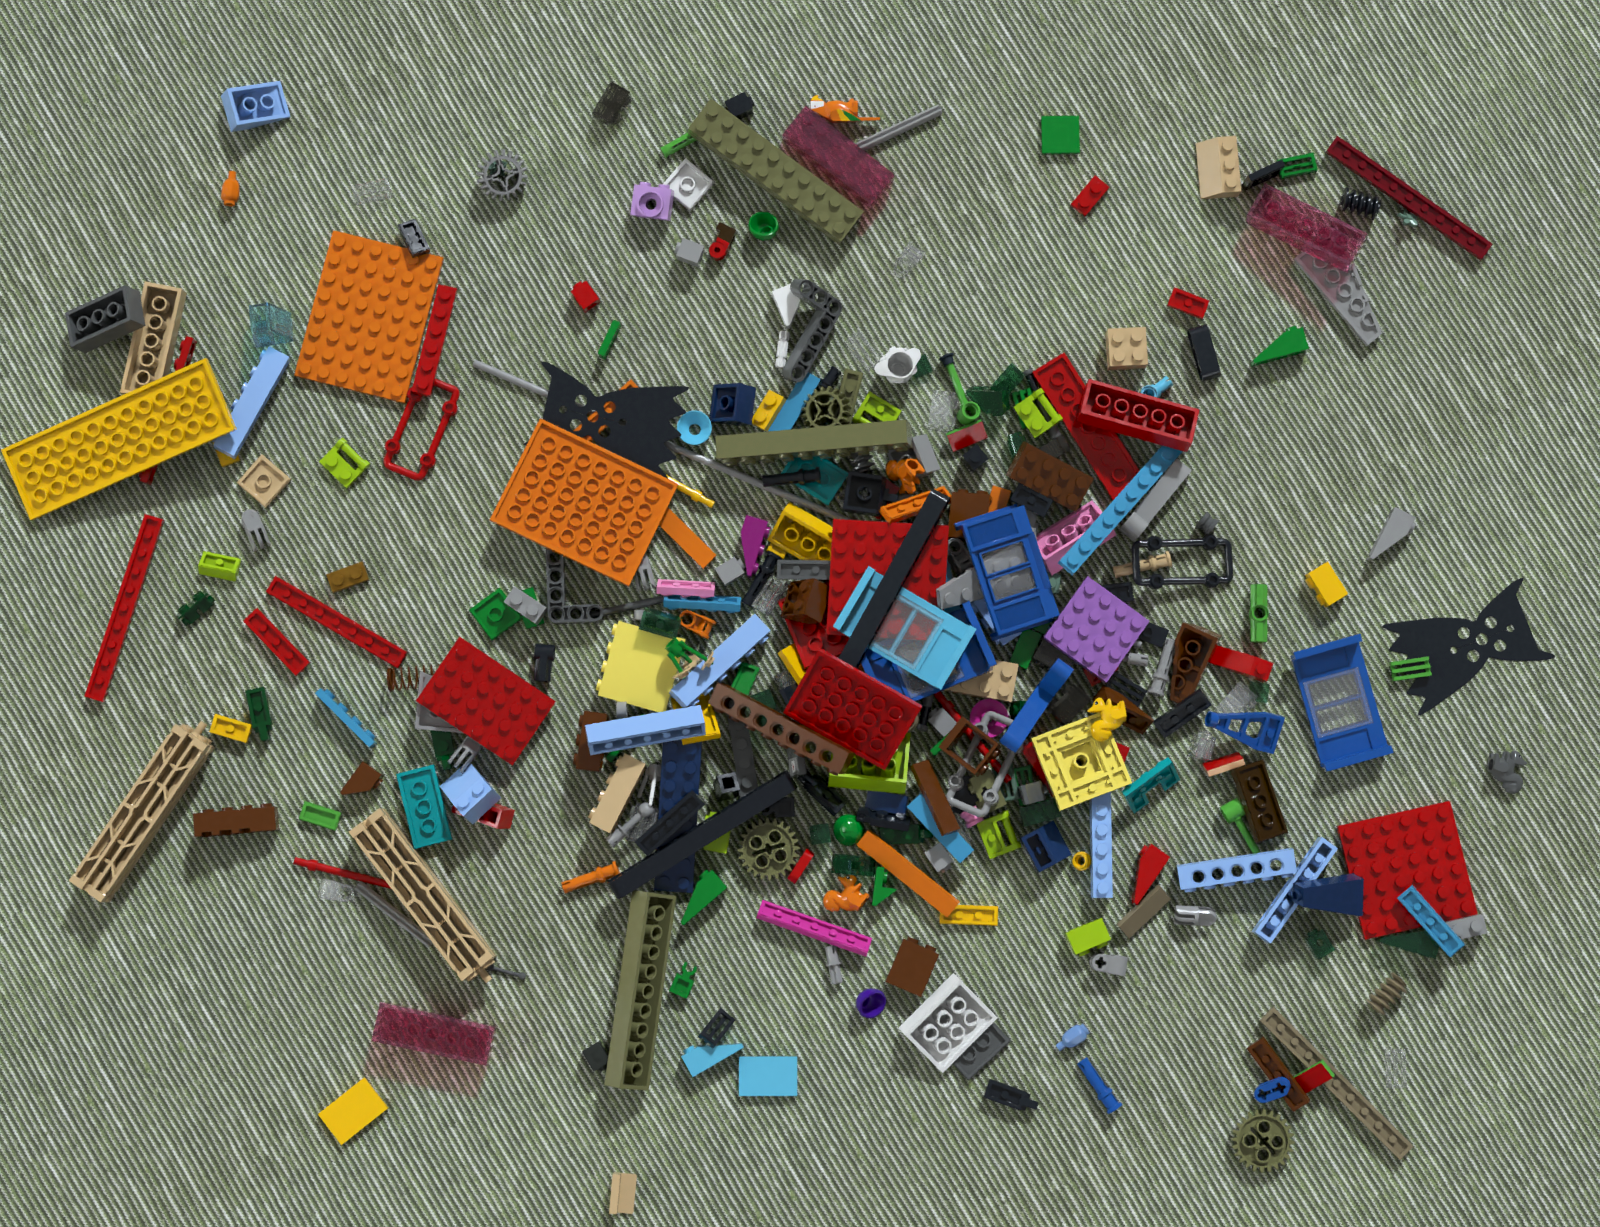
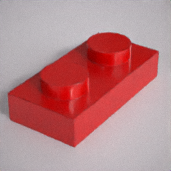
M1094 176L1070 206L1086 217L1107 192L1109 186L1097 176Z
M1174 287L1167 306L1203 319L1209 300Z

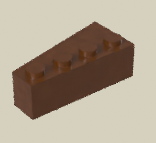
M272 803L260 804V808L246 805L241 806L239 810H233V807L222 808V811L214 812V809L202 810V813H193L194 836L204 838L279 830L278 807H272Z

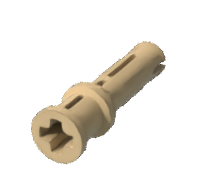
M1169 551L1156 556L1149 555L1147 559L1140 560V572L1147 570L1155 572L1159 568L1172 567ZM1132 562L1113 566L1115 578L1133 574Z

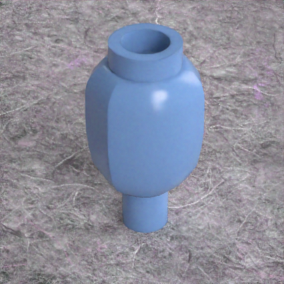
M1084 1024L1074 1025L1063 1034L1062 1041L1056 1044V1047L1059 1051L1066 1047L1073 1048L1085 1041L1090 1032Z

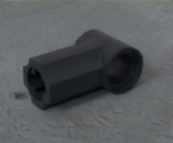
M535 644L534 681L551 682L552 662L555 659V645Z

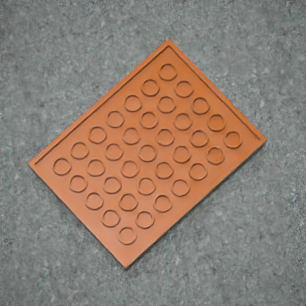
M333 230L294 376L406 404L407 391L413 378L444 258L428 253L412 258L408 248Z
M540 418L490 521L629 587L679 484Z

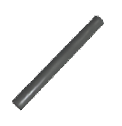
M661 595L604 608V616L663 603L664 598ZM600 610L591 611L590 617L598 618L601 614Z

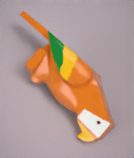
M815 95L810 101V111L822 116L831 123L880 120V117H858V101L853 98L849 102L834 100L825 103L822 99L818 98L819 95Z

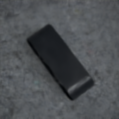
M1205 324L1187 329L1188 339L1200 380L1203 382L1221 377L1219 363L1208 326Z

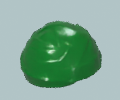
M757 212L750 217L748 228L756 239L767 241L777 234L779 223L773 214Z
M846 814L840 816L835 821L833 833L839 843L853 846L863 837L864 826L861 821H856V816Z

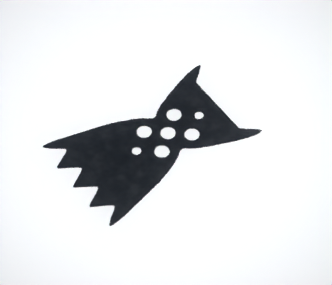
M541 362L551 375L543 420L581 438L589 435L602 448L668 478L659 465L674 460L677 457L664 445V442L681 436V433L670 424L669 420L686 413L673 398L687 391L689 387L628 388L596 397L588 387L568 373L548 362ZM579 395H584L587 398V404L583 407H579L575 403V399ZM607 401L615 403L616 409L614 412L607 413L604 410V404ZM561 406H565L567 408V411L565 413L560 412L559 409ZM591 410H595L599 414L600 418L595 422H590L587 419V413ZM578 419L581 421L582 427L579 431L571 429L570 423L572 420ZM620 419L626 420L625 426H620ZM603 425L610 428V435L607 437L599 435V428Z
M1523 578L1517 579L1500 592L1481 611L1475 621L1461 618H1429L1395 622L1382 626L1387 630L1400 634L1389 648V651L1407 654L1406 660L1429 656L1428 661L1432 675L1416 678L1407 691L1409 695L1426 698L1418 712L1419 716L1431 710L1464 686L1479 672L1490 657L1509 661H1539L1555 657L1551 653L1538 649L1516 595L1523 582ZM1492 616L1497 620V625L1494 628H1488L1485 625L1487 617ZM1508 625H1513L1514 630L1512 632L1507 630ZM1461 627L1469 629L1470 635L1468 638L1462 639L1459 637L1458 630ZM1484 633L1487 635L1488 642L1485 645L1477 643L1476 637L1478 634ZM1500 639L1506 643V649L1501 652L1497 651L1494 647L1495 642ZM1453 646L1457 648V653L1455 654L1450 652V648ZM1470 650H1476L1479 653V659L1476 662H1471L1468 659L1467 654ZM1424 661L1403 664L1400 668L1424 665ZM1420 669L1400 673L1411 675L1425 673L1426 671L1425 669Z

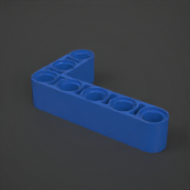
M1058 658L1036 686L999 742L1016 753L1052 698L1074 669Z

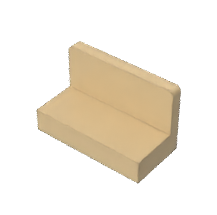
M613 1173L609 1214H633L637 1181L636 1174Z

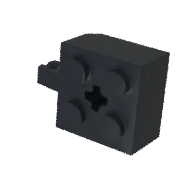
M848 471L842 511L880 517V507L887 505V503L897 502L898 495L890 494L889 489L885 488L886 477ZM867 490V494H870V496L862 498V495L859 493Z

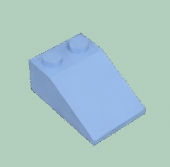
M280 81L228 88L221 95L231 132L252 129L290 118Z
M470 763L463 773L460 772L461 766L440 788L457 810L470 823L474 824L501 797Z

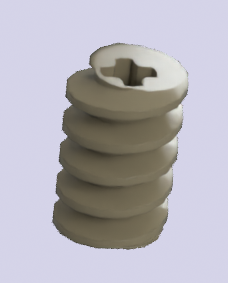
M1393 972L1391 973L1392 979L1388 977L1385 979L1387 985L1384 983L1380 984L1382 990L1377 988L1374 990L1376 996L1373 994L1369 995L1371 1001L1365 999L1376 1012L1385 1015L1383 1008L1391 1009L1388 1004L1389 1002L1396 1004L1394 997L1402 998L1399 993L1400 991L1405 994L1407 993L1405 989L1407 985Z

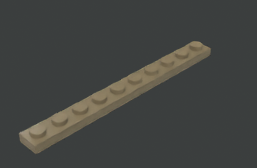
M1271 1007L1259 1020L1306 1068L1323 1059L1335 1074L1332 1079L1323 1083V1085L1399 1160L1414 1147L1274 1007Z

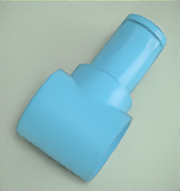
M1165 376L1155 385L1144 386L1140 393L1159 398L1164 391L1173 386V383Z

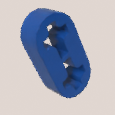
M1278 1077L1261 1083L1254 1091L1255 1099L1260 1103H1267L1287 1095L1291 1084L1285 1077ZM1279 1083L1281 1085H1285L1284 1091L1281 1088L1276 1090L1274 1088H1276ZM1261 1089L1264 1092L1270 1090V1092L1267 1093L1266 1097L1264 1095L1259 1094L1261 1092Z

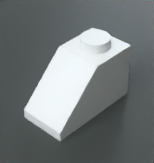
M791 284L772 291L773 299L786 330L790 329L800 306V298L795 296L790 290Z

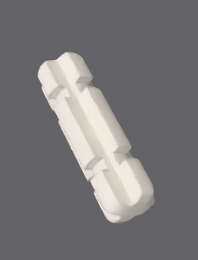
M787 331L779 332L780 341H778L776 355L778 358L775 363L777 368H783L786 364L787 341H789L790 335Z

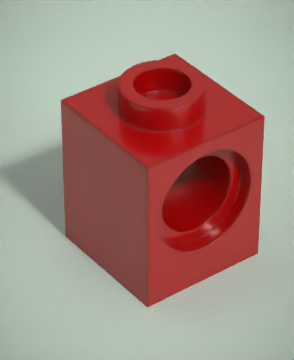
M580 281L572 287L571 294L585 313L600 303L599 297L587 281L583 283Z

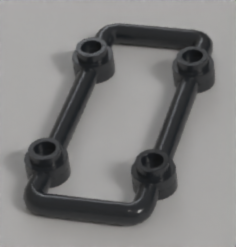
M1211 534L1204 536L1202 539L1161 540L1158 536H1151L1147 540L1135 541L1132 545L1133 580L1137 585L1149 586L1153 590H1157L1163 585L1204 584L1207 588H1214L1218 584H1227L1233 579L1232 545L1227 539L1216 538ZM1202 546L1205 550H1212L1216 546H1224L1226 576H1218V574L1211 572L1204 577L1163 578L1160 574H1153L1149 578H1141L1139 548H1147L1149 551L1154 552L1161 547Z

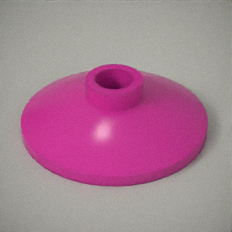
M984 699L972 708L970 722L973 725L981 722L984 714L989 711L996 712L1005 717H1008V712L999 701ZM992 719L987 725L989 730L988 736H998L1005 730L1007 725Z

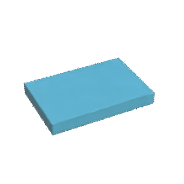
M739 1056V1096H797V1056Z

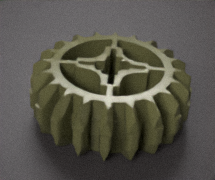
M822 386L820 387V392L814 389L815 395H807L810 398L809 401H803L807 406L801 408L805 412V414L801 415V418L805 419L804 425L809 426L808 428L825 427L820 426V424H824L828 420L834 422L828 426L850 423V420L847 419V417L852 416V413L848 411L852 409V406L848 404L850 400L848 397L844 398L846 394L844 392L839 393L838 388L833 390L831 386H828L825 390ZM825 398H834L832 401L829 400L827 403L820 402ZM838 405H840V414L837 418L835 412ZM816 406L818 409V413L816 414V418L814 419L813 412ZM822 407L828 409L829 414H831L832 417H830L828 414L826 415Z

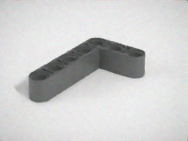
M794 279L790 285L791 292L816 309L782 370V375L786 380L801 382L806 377L840 316L842 303L812 281ZM803 284V285H804V288H803V291L801 292L800 287H801V285ZM816 294L818 295L817 301H815ZM821 320H823L822 327H820ZM795 369L796 373L793 377L792 372Z
M546 548L547 611L550 621L557 625L601 622L604 619V610L597 604L566 605L565 557L560 555V560L553 563L550 558L556 552ZM555 572L561 574V578L557 582L551 580V575ZM555 591H559L562 594L558 601H554L551 598ZM593 609H599L601 612L600 616L596 619L590 617V612ZM556 610L562 612V617L559 620L552 618V614ZM580 610L581 617L573 619L571 617L572 611Z

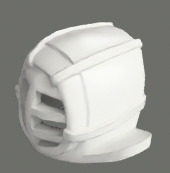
M893 346L889 348L888 353L880 358V362L875 365L874 370L878 375L885 376L892 384L906 383L917 373L916 365L921 358L920 350L917 348L907 349Z

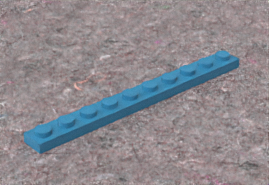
M1161 446L1061 558L1058 564L1073 575L1183 451Z

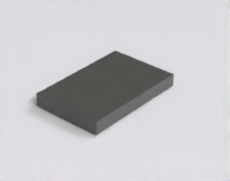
M993 1022L953 1062V1065L969 1081L1011 1040Z

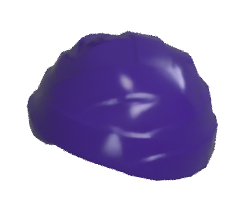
M865 989L856 999V1008L862 1017L874 1018L885 1008L886 997L878 989Z

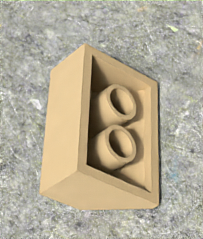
M1216 137L1196 143L1200 199L1238 197L1241 193L1237 137Z

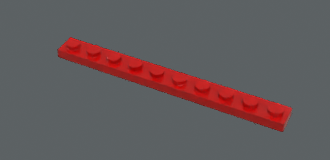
M147 514L144 515L84 697L105 702L165 521L163 519Z

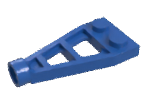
M1209 711L1205 717V726L1216 728L1255 750L1274 754L1285 717L1268 712L1215 713ZM1231 720H1242L1239 732L1229 729ZM1261 722L1257 738H1252L1246 734L1248 723Z

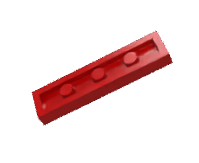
M258 608L243 620L295 676H298L310 664V661Z

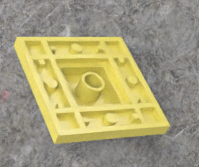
M1100 713L1030 739L1059 811L1132 784L1113 735L1105 741H1097L1091 735V725L1095 721L1101 720ZM1076 761H1080L1082 766H1079Z

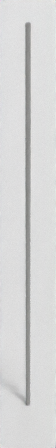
M476 359L473 362L472 366L546 398L548 396L549 390ZM575 402L576 405L579 406V407H583V406H584V405H582V404H580V403ZM595 410L589 411L587 415L590 416L595 412ZM619 421L620 426L626 425L625 422ZM670 441L664 442V445L671 451L827 517L854 520L776 486L763 487L762 480L727 467L722 463ZM1018 589L1007 593L1014 595L1024 591ZM1057 606L1060 614L1064 608ZM1137 639L1133 646L1140 648L1142 641Z

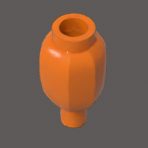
M229 171L228 179L224 181L221 189V199L224 201V205L232 207L239 200L240 193L235 171Z

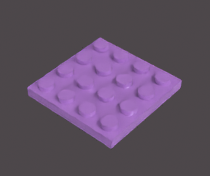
M1086 576L1043 639L1102 682L1107 683L1149 623V620L1089 576Z

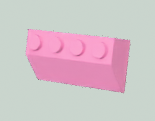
M1093 501L1088 502L1077 509L1076 512H1072L1036 535L1045 568L1051 575L1063 569L1058 562L1102 514V511ZM1114 529L1100 545L1116 536Z

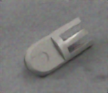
M253 509L244 511L241 520L253 552L257 551L251 533H254L259 548H264L259 530H261L267 546H271L258 512Z
M646 553L634 576L638 593L642 592L639 576L645 591L649 590L646 574L649 576L651 587L653 589L656 588L650 561Z
M467 736L447 762L451 764L461 751L463 754L453 767L457 769L466 756L469 757L460 769V772L463 773L481 750L482 745Z
M1176 905L1173 923L1179 925L1210 926L1215 923L1217 916L1215 910L1210 907Z

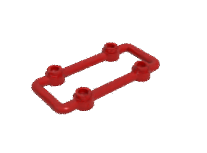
M435 379L434 386L451 392L452 396L442 406L444 415L428 452L420 458L422 467L419 473L391 463L393 455L398 454L401 450L399 441L414 405L423 398L422 395L413 394L411 392L412 387L407 391L409 400L394 436L385 443L387 451L383 460L385 468L416 481L424 479L428 470L435 466L436 459L434 455L450 417L455 416L458 412L456 404L460 395L458 388L438 379Z

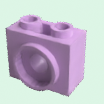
M640 182V185L634 184L630 215L670 221L674 190L669 189V185L659 184L658 187H651V183ZM655 200L656 207L650 210L648 202Z

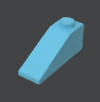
M743 1044L716 1045L713 1049L710 1047L711 1045L697 1046L696 1048L692 1045L683 1050L684 1055L681 1058L692 1077L744 1048Z

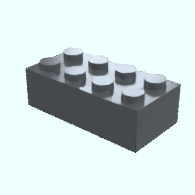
M126 285L65 313L70 347L84 353L146 326L140 291Z

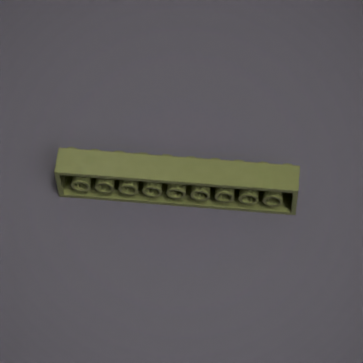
M711 98L689 126V135L839 246L862 217L863 210Z
M907 420L715 436L716 457L722 464H726L727 467L738 466L737 463L745 462V465H755L756 461H764V463L769 464L775 463V460L782 459V462H792L794 458L812 460L814 456L828 459L832 458V455L839 454V457L851 456L850 453H858V455L864 456L869 455L873 451H877V454L889 453V450L907 452L908 448H912L911 425Z
M637 890L632 891L604 1083L606 1086L649 1091L676 896Z

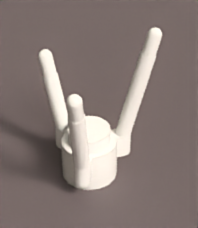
M649 764V768L645 770V776L637 795L638 798L641 797L649 777V780L652 781L649 806H652L656 781L661 779V765Z

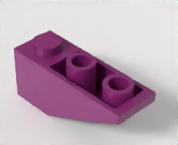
M746 515L741 530V540L747 576L751 578L752 574L756 575L759 564L756 563L758 556L762 557L765 548L762 542L764 538H768L771 527H768V521Z

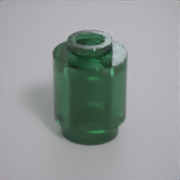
M1021 431L1007 436L1008 440L1006 442L1012 459L1016 456L1023 441L1027 442L1025 435H1022Z

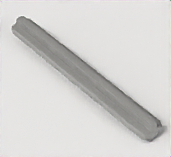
M939 105L933 106L857 142L856 148L859 153L866 151L942 115V109Z
M359 882L356 885L355 890L426 947H430L433 944L423 929L365 883Z

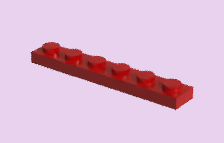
M438 284L411 391L413 394L431 397L458 291L457 288Z

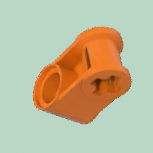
M689 610L683 611L679 616V624L683 628L707 640L710 638L709 633L713 625L717 623L708 617ZM686 614L691 615L693 622L688 625L684 624L682 617Z

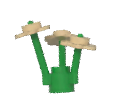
M674 638L665 647L668 651L667 656L678 670V673L672 677L673 679L677 677L679 680L685 679L689 674L688 671L693 670L699 664L700 659L705 661L701 670H704L705 667L709 668L714 664L713 651L708 657H705L686 645L682 640L679 642ZM685 649L693 653V655L688 657L684 653ZM680 656L685 659V663L682 666L683 670L676 660Z

